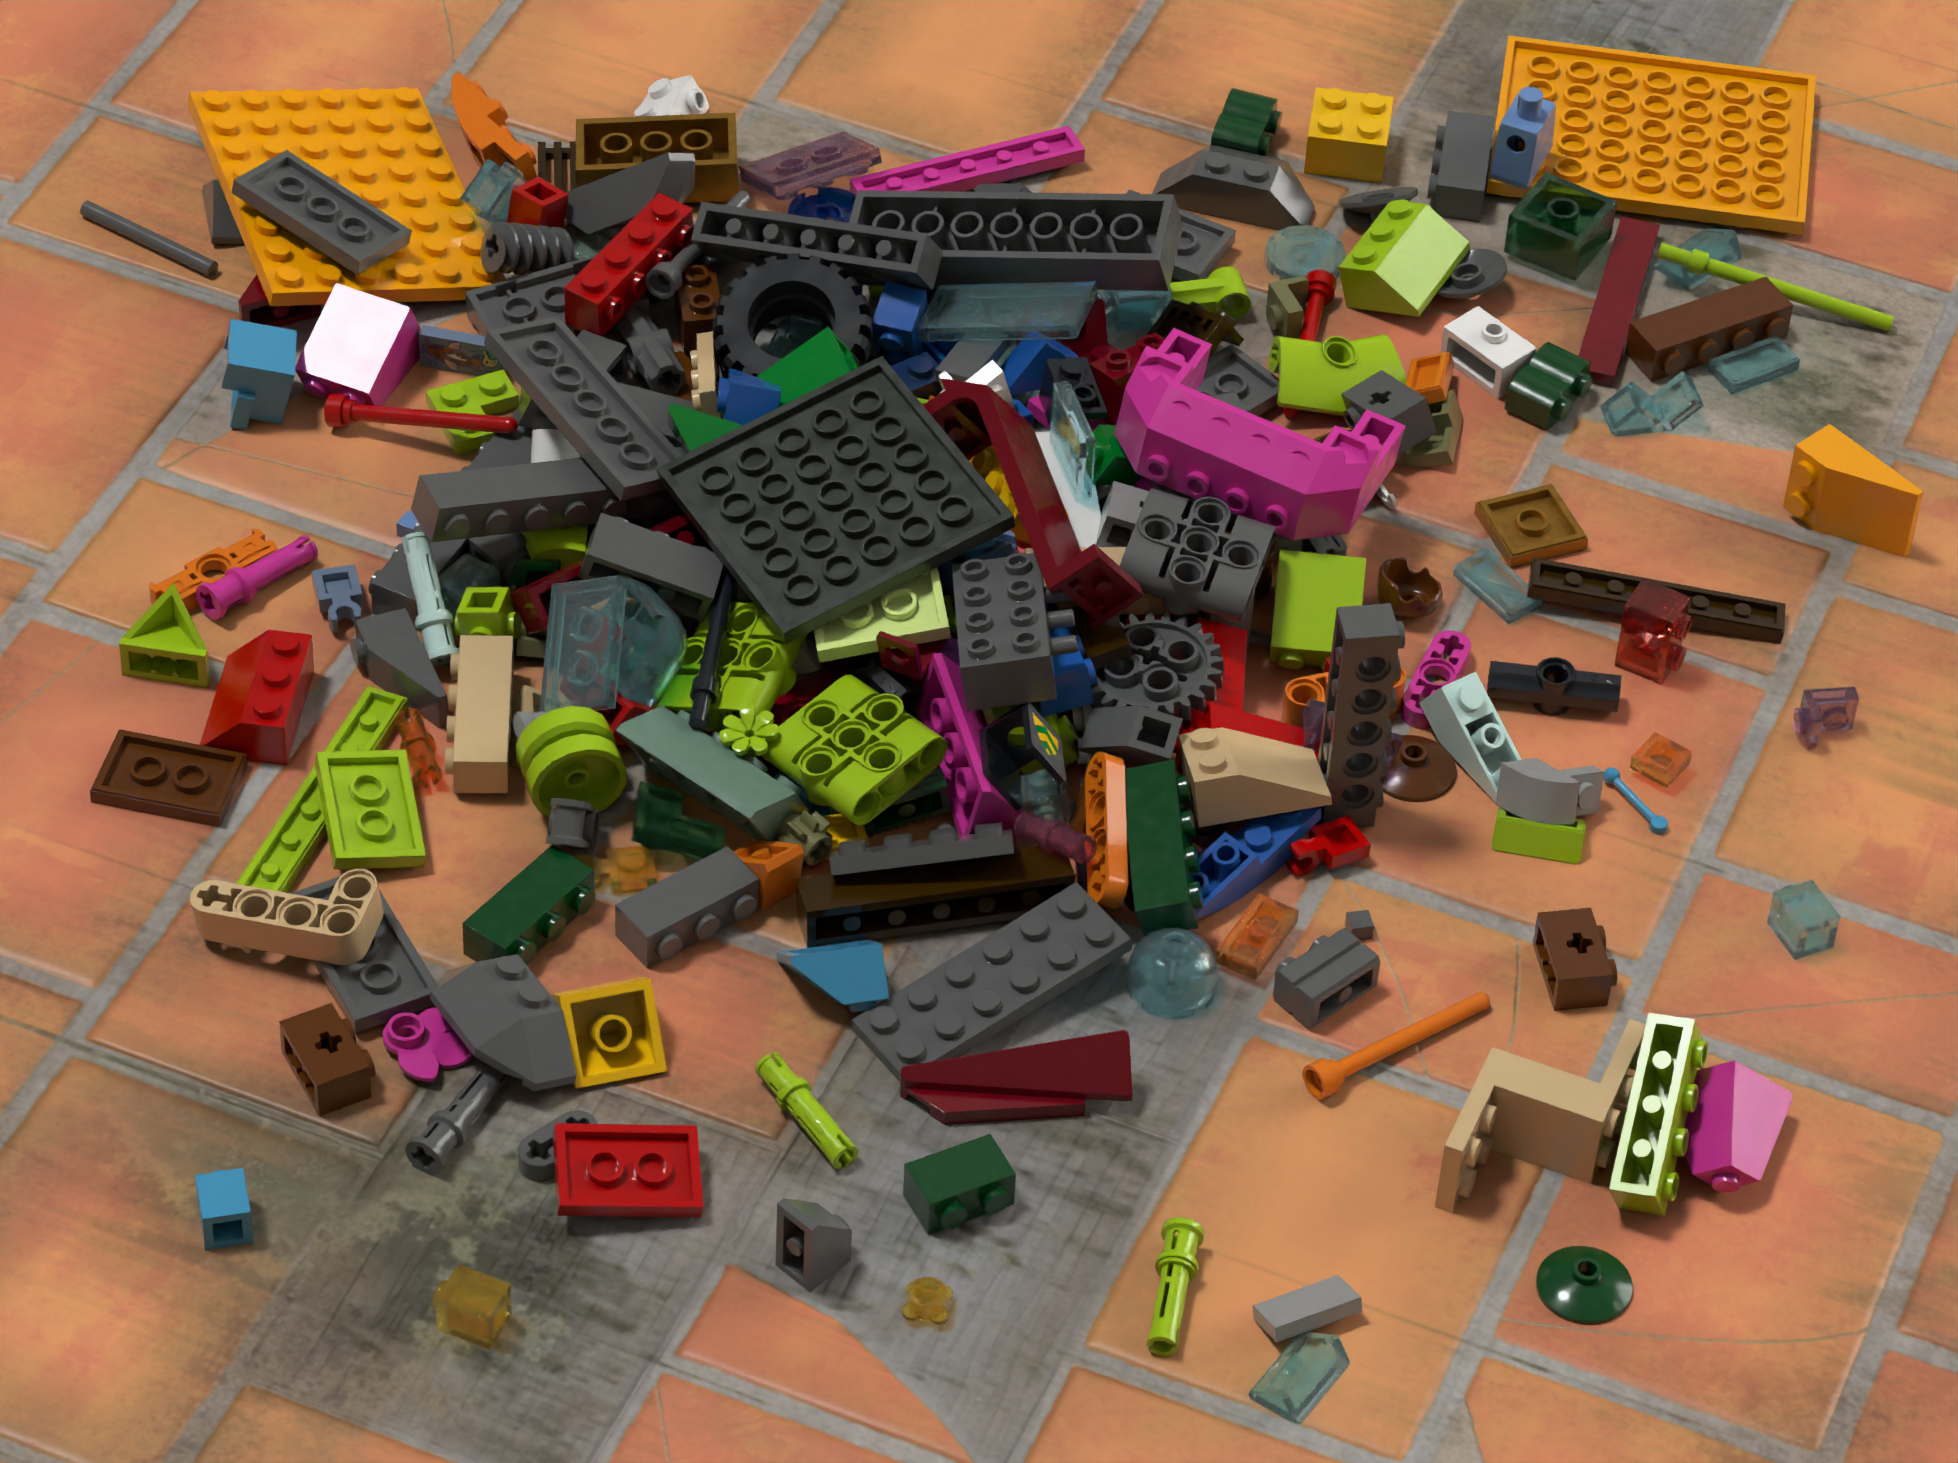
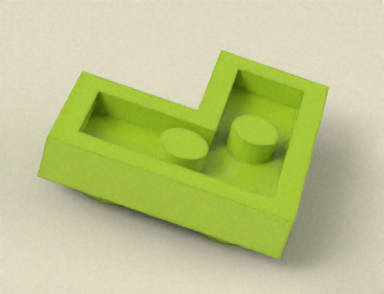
M503 369L427 390L426 404L430 410L494 415L518 408L519 394ZM441 428L456 455L480 449L485 441L489 442L496 434L494 432Z

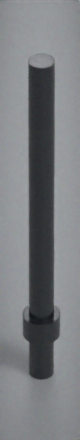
M723 565L715 592L699 675L693 679L690 692L693 705L689 726L695 730L706 728L710 706L716 702L719 682L716 677L736 583L735 578L725 565Z

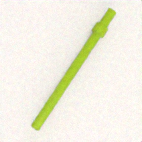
M1661 243L1657 255L1659 259L1687 267L1686 272L1699 276L1706 273L1740 285L1767 277L1790 301L1887 332L1890 331L1894 316L1709 258V253L1694 249L1693 252Z

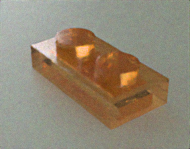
M1258 893L1217 949L1215 963L1253 980H1257L1297 924L1299 910Z

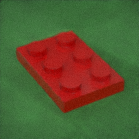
M555 1123L552 1134L557 1216L701 1218L704 1206L697 1125Z

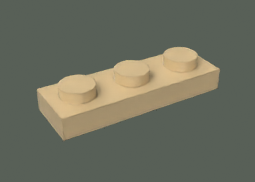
M713 331L696 334L697 350L690 351L693 368L691 370V378L694 390L691 392L694 410L723 419L721 413H716L718 382L721 377V369L717 361Z

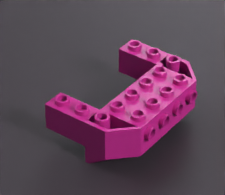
M1173 328L1157 350L1146 346L1126 385L1114 433L1136 474L1188 495L1195 500L1202 497L1218 498L1228 505L1231 513L1276 526L1275 534L1291 540L1341 535L1350 532L1394 466L1406 425L1367 409L1351 432L1335 425L1324 442L1320 443L1197 391L1204 378L1212 346L1211 343Z

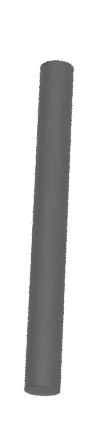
M85 201L80 208L82 216L207 276L212 277L217 272L218 263L91 201Z

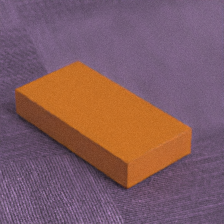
M1447 351L1411 360L1405 385L1424 396L1428 404L1445 401L1447 398L1454 368L1451 352Z

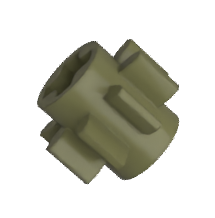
M806 810L802 813L795 812L786 817L779 826L777 842L801 844L804 851L802 865L804 867H807L808 864L811 866L817 865L828 856L832 849L833 836L827 831L831 824L817 811L812 815Z

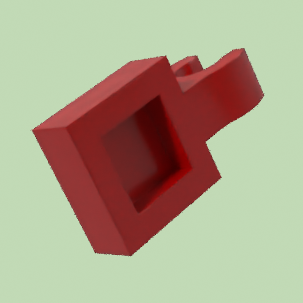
M1345 816L1314 826L1309 830L1308 839H1300L1291 843L1289 849L1296 858L1288 860L1286 865L1295 877L1307 875L1322 861L1331 870L1368 858L1371 844L1350 817Z

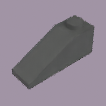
M406 608L355 620L356 638L350 640V647L356 665L363 664L370 681L383 690L407 697L408 707L439 729L447 727L446 692Z

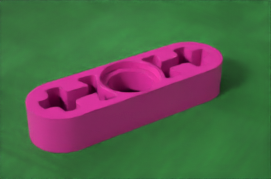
M1447 630L1434 636L1403 696L1401 717L1407 725L1417 729L1431 728L1419 703L1423 700V697L1427 698L1439 688L1462 677L1468 666L1471 642L1466 635L1458 631ZM1449 650L1453 651L1449 661L1443 659L1444 654H1447ZM1439 675L1444 677L1447 682L1434 684L1427 681L1426 677Z

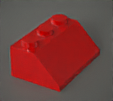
M267 630L228 655L200 745L248 754V761L287 765L314 675L312 635Z

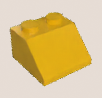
M637 977L551 994L552 998L563 1010L576 1071L575 1083H573L575 1089L667 1071L653 986L650 978Z

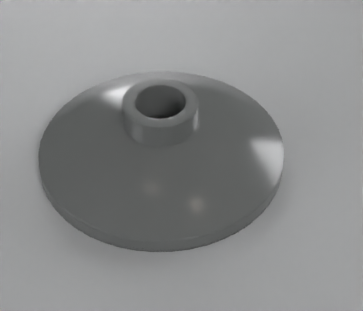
M1403 187L1356 194L1339 200V207L1350 211L1369 213L1370 221H1375L1389 202L1401 199L1410 201L1418 195V189Z
M1472 248L1436 294L1447 298H1472L1488 292L1499 285L1507 274L1506 261L1495 251Z

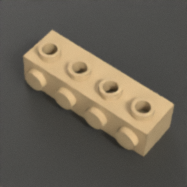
M460 635L459 653H451L450 659L451 680L458 681L457 684H449V711H456V715L447 716V743H454V748H445V775H453L454 793H508L511 745L510 724L512 722L514 682L513 636Z

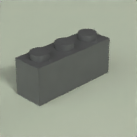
M1448 111L1446 126L1438 125L1435 149L1442 151L1434 150L1431 174H1437L1438 176L1430 175L1427 199L1435 200L1433 210L1441 217L1480 222L1495 117Z
M601 513L591 534L578 578L703 621L713 601L724 564L708 548L693 546L671 538L666 533L651 531L629 523L624 518L612 517Z
M727 846L615 904V936L648 969L663 960L673 958L678 952L701 940L709 939L716 932L727 926L747 919L754 912L758 911L760 879Z

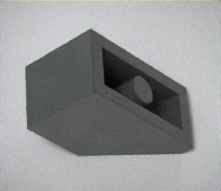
M784 1198L777 1203L776 1266L808 1292H811L851 1261L852 1230L843 1218L835 1214L832 1215L818 1203Z

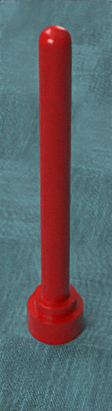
M1313 270L1306 275L1309 281L1308 304L1299 339L1316 342L1323 307L1334 298L1337 281L1331 273L1325 270ZM1283 408L1284 414L1290 418L1296 417L1300 412L1298 409Z
M330 394L324 409L327 426L335 428H348L350 425H355L357 421L512 434L518 428V422L513 417L362 405L357 400L349 399L350 395Z

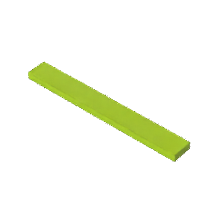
M367 686L324 752L382 750L407 712L408 698ZM315 765L236 884L288 893L327 834Z

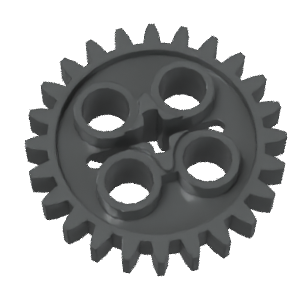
M1148 611L1145 620L1139 621L1134 614H1130L1129 624L1123 625L1121 622L1120 624L1128 638L1133 655L1095 669L1097 684L1091 685L1094 703L1090 704L1092 708L1100 706L1101 708L1143 706L1175 717L1180 715L1185 720L1191 721V709L1205 712V700L1215 701L1217 699L1216 689L1223 687L1224 662L1223 657H1221L1220 644H1214L1212 632L1202 634L1201 623L1194 624L1188 628L1186 616H1182L1176 622H1171L1170 612H1166L1161 620H1155L1153 613Z

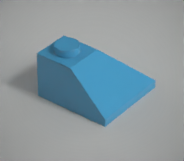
M861 940L776 952L779 963L834 1002L842 1005L849 1004L850 1012L869 1010L877 1005L876 1000L889 998L883 948L880 942Z

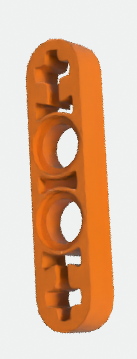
M1097 752L1091 758L1085 773L1088 895L1099 906L1115 910L1123 902L1128 889L1125 765L1122 758L1104 752Z

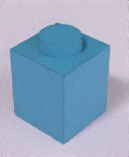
M243 1168L217 1170L211 1173L195 1175L197 1205L205 1250L253 1243L251 1210Z

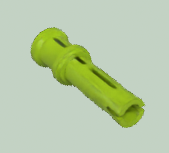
M1175 1217L1164 1222L1161 1230V1236L1164 1240L1163 1251L1157 1256L1155 1268L1160 1280L1146 1345L1149 1346L1150 1352L1160 1356H1170L1178 1350V1338L1188 1284L1198 1273L1199 1264L1195 1259L1197 1247L1202 1245L1205 1236L1204 1229L1199 1223L1184 1217Z

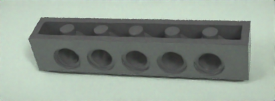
M701 202L691 241L710 258L764 265V258L775 255L777 260L788 259L787 254L800 253L801 259L809 260L810 256L814 255L824 258L825 266L827 267L835 263L843 268L846 278L853 277L854 279L886 283L887 281L927 290H933L943 254L938 245L928 234L708 202Z
M1391 603L1337 607L1318 755V763L1331 794L1332 804L1319 806L1322 819L1319 820L1320 824L1349 816L1357 827L1374 826L1376 808L1383 806V788L1380 779L1382 776H1387L1388 763L1385 745H1391L1392 742L1389 713L1396 712V694L1393 684L1394 681H1399L1401 677L1398 649L1405 647L1404 625L1402 621H1396Z

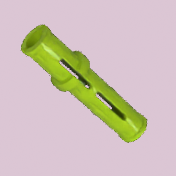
M772 1052V1056L767 1054L761 1058L755 1067V1072L777 1097L775 1098L777 1105L782 1111H789L817 1147L826 1155V1158L835 1169H841L842 1165L844 1167L850 1165L856 1159L859 1150L842 1132L822 1105L813 1097L810 1092L812 1090L810 1084L805 1078H798L778 1052Z

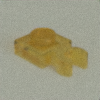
M651 845L606 849V859H599L592 855H581L575 858L594 869L595 891L602 885H610L611 894L640 892L657 883Z

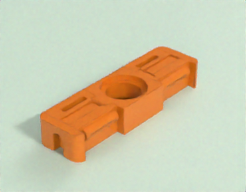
M251 529L252 535L225 549L219 546L186 563L184 571L157 585L151 582L149 584L151 603L153 604L174 582L189 612L199 607L196 597V589L199 585L206 582L212 584L225 577V574L220 577L209 578L203 575L205 572L221 570L226 573L232 567L245 568L277 551V545L272 540L266 542L265 534L260 529Z

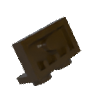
M1173 299L1146 334L1157 333L1166 339L1172 329L1175 328L1211 343L1209 357L1216 351L1221 341L1240 346L1244 341V338L1235 329L1236 322L1223 311L1216 310L1213 313L1207 311L1196 302H1190L1188 305Z

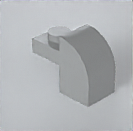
M1538 758L1502 762L1496 805L1518 817L1534 822L1555 825L1574 824L1575 816L1598 813L1604 771L1595 766L1557 770Z

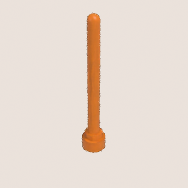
M1476 993L1338 1061L1325 1058L1318 1059L1303 1068L1302 1076L1309 1093L1318 1100L1335 1094L1339 1091L1340 1085L1344 1083L1346 1077L1487 1009L1490 1005V998L1486 993Z

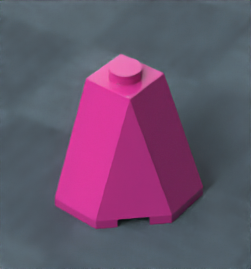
M1736 1060L1697 1070L1694 1084L1698 1085L1697 1106L1693 1113H1687L1684 1127L1689 1132L1685 1156L1692 1174L1711 1184L1714 1190L1720 1192H1735L1743 1185L1759 1182L1791 1105L1792 1092Z

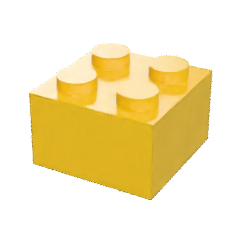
M1316 87L1307 139L1304 173L1382 183L1394 97L1377 93L1367 94L1343 91L1337 88Z

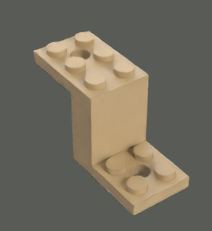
M1629 1019L1600 1083L1492 1047L1444 1145L1435 1207L1453 1213L1460 1197H1469L1477 1176V1171L1473 1169L1476 1163L1485 1164L1490 1149L1591 1184L1598 1168L1606 1169L1610 1163L1615 1148V1142L1611 1141L1614 1134L1621 1136L1627 1111L1626 1106L1629 1102L1646 1024Z

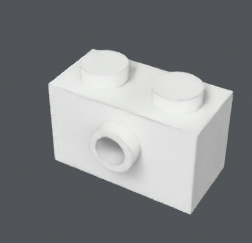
M1477 306L1444 326L1440 353L1451 352L1455 369L1492 396L1500 399L1507 394L1508 387L1518 372L1530 363L1537 348L1501 323L1497 318Z

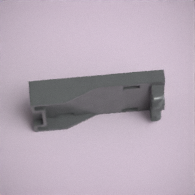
M596 255L466 291V310L470 323L474 329H478L481 336H486L488 330L558 316L565 323L564 287ZM646 293L634 304L641 311H649V298ZM565 323L573 333L580 331Z

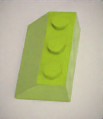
M1403 199L1389 202L1338 267L1346 307L1419 317L1470 250L1469 241L1427 204L1409 202Z

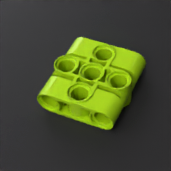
M713 602L703 621H700L693 637L683 641L673 652L672 663L676 670L657 708L664 706L676 715L680 710L691 715L693 701L690 698L693 679L699 675ZM731 602L716 677L719 682L717 699L710 706L707 726L701 731L720 732L725 729L723 725L724 718L728 715L741 718L740 708L743 705H753L755 707V716H758L765 710L771 711L777 697L786 694L796 683L797 672L793 665L809 633L785 644L754 603Z
M850 674L839 678L778 727L777 738L767 742V752L762 756L767 762L804 787L806 796L811 803L823 806L829 805L854 824L861 826L873 820L935 770L945 758L948 748L945 738L904 710L903 701L898 696L886 693L880 694Z

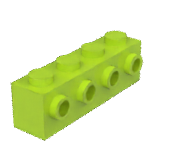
M1654 1013L1648 1014L1609 1186V1191L1618 1209L1665 1216L1668 1201H1674L1676 1198L1679 1175L1675 1173L1678 1156H1685L1689 1139L1688 1129L1684 1128L1687 1113L1695 1111L1698 1101V1085L1694 1084L1697 1068L1703 1069L1705 1067L1708 1055V1042L1703 1040L1695 1019Z

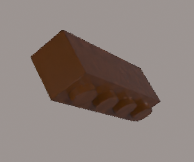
M1763 277L1631 321L1625 354L1653 382L1788 336L1793 304L1767 277Z

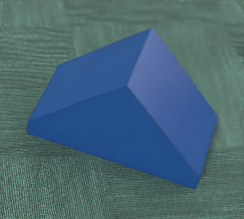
M1033 326L1000 368L1004 372L1010 394L1016 395L1040 390L1046 359L1079 358L1078 355L1036 326Z

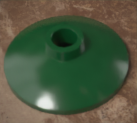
M1569 1246L1551 1253L1541 1263L1536 1277L1537 1293L1543 1304L1558 1317L1577 1324L1595 1325L1611 1321L1625 1311L1632 1297L1633 1284L1626 1267L1613 1255L1594 1247Z

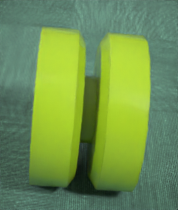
M569 706L551 710L535 718L522 731L516 743V759L521 773L526 779L527 789L532 802L540 813L550 817L552 808L550 806L551 798L590 802L591 806L600 812L609 807L620 796L627 783V769L616 747V741L611 728L604 716L591 708Z

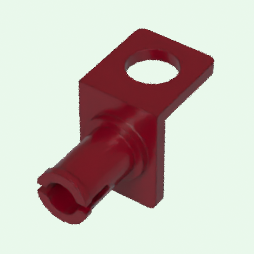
M880 631L876 636L882 667L907 676L921 690L933 653H940L948 639L915 644Z

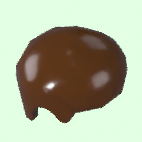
M1403 557L1386 560L1379 567L1377 579L1378 600L1381 604L1391 603L1394 615L1404 618H1421L1430 615L1441 603L1443 595L1441 583L1430 575L1427 567H1424L1419 572H1414L1409 569L1407 559Z

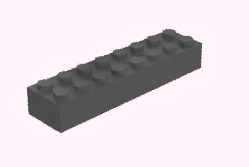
M858 190L849 223L928 234L943 251L934 287L1169 291L1183 228L1175 197L1172 194ZM855 279L857 282L863 283V285L885 286V283Z

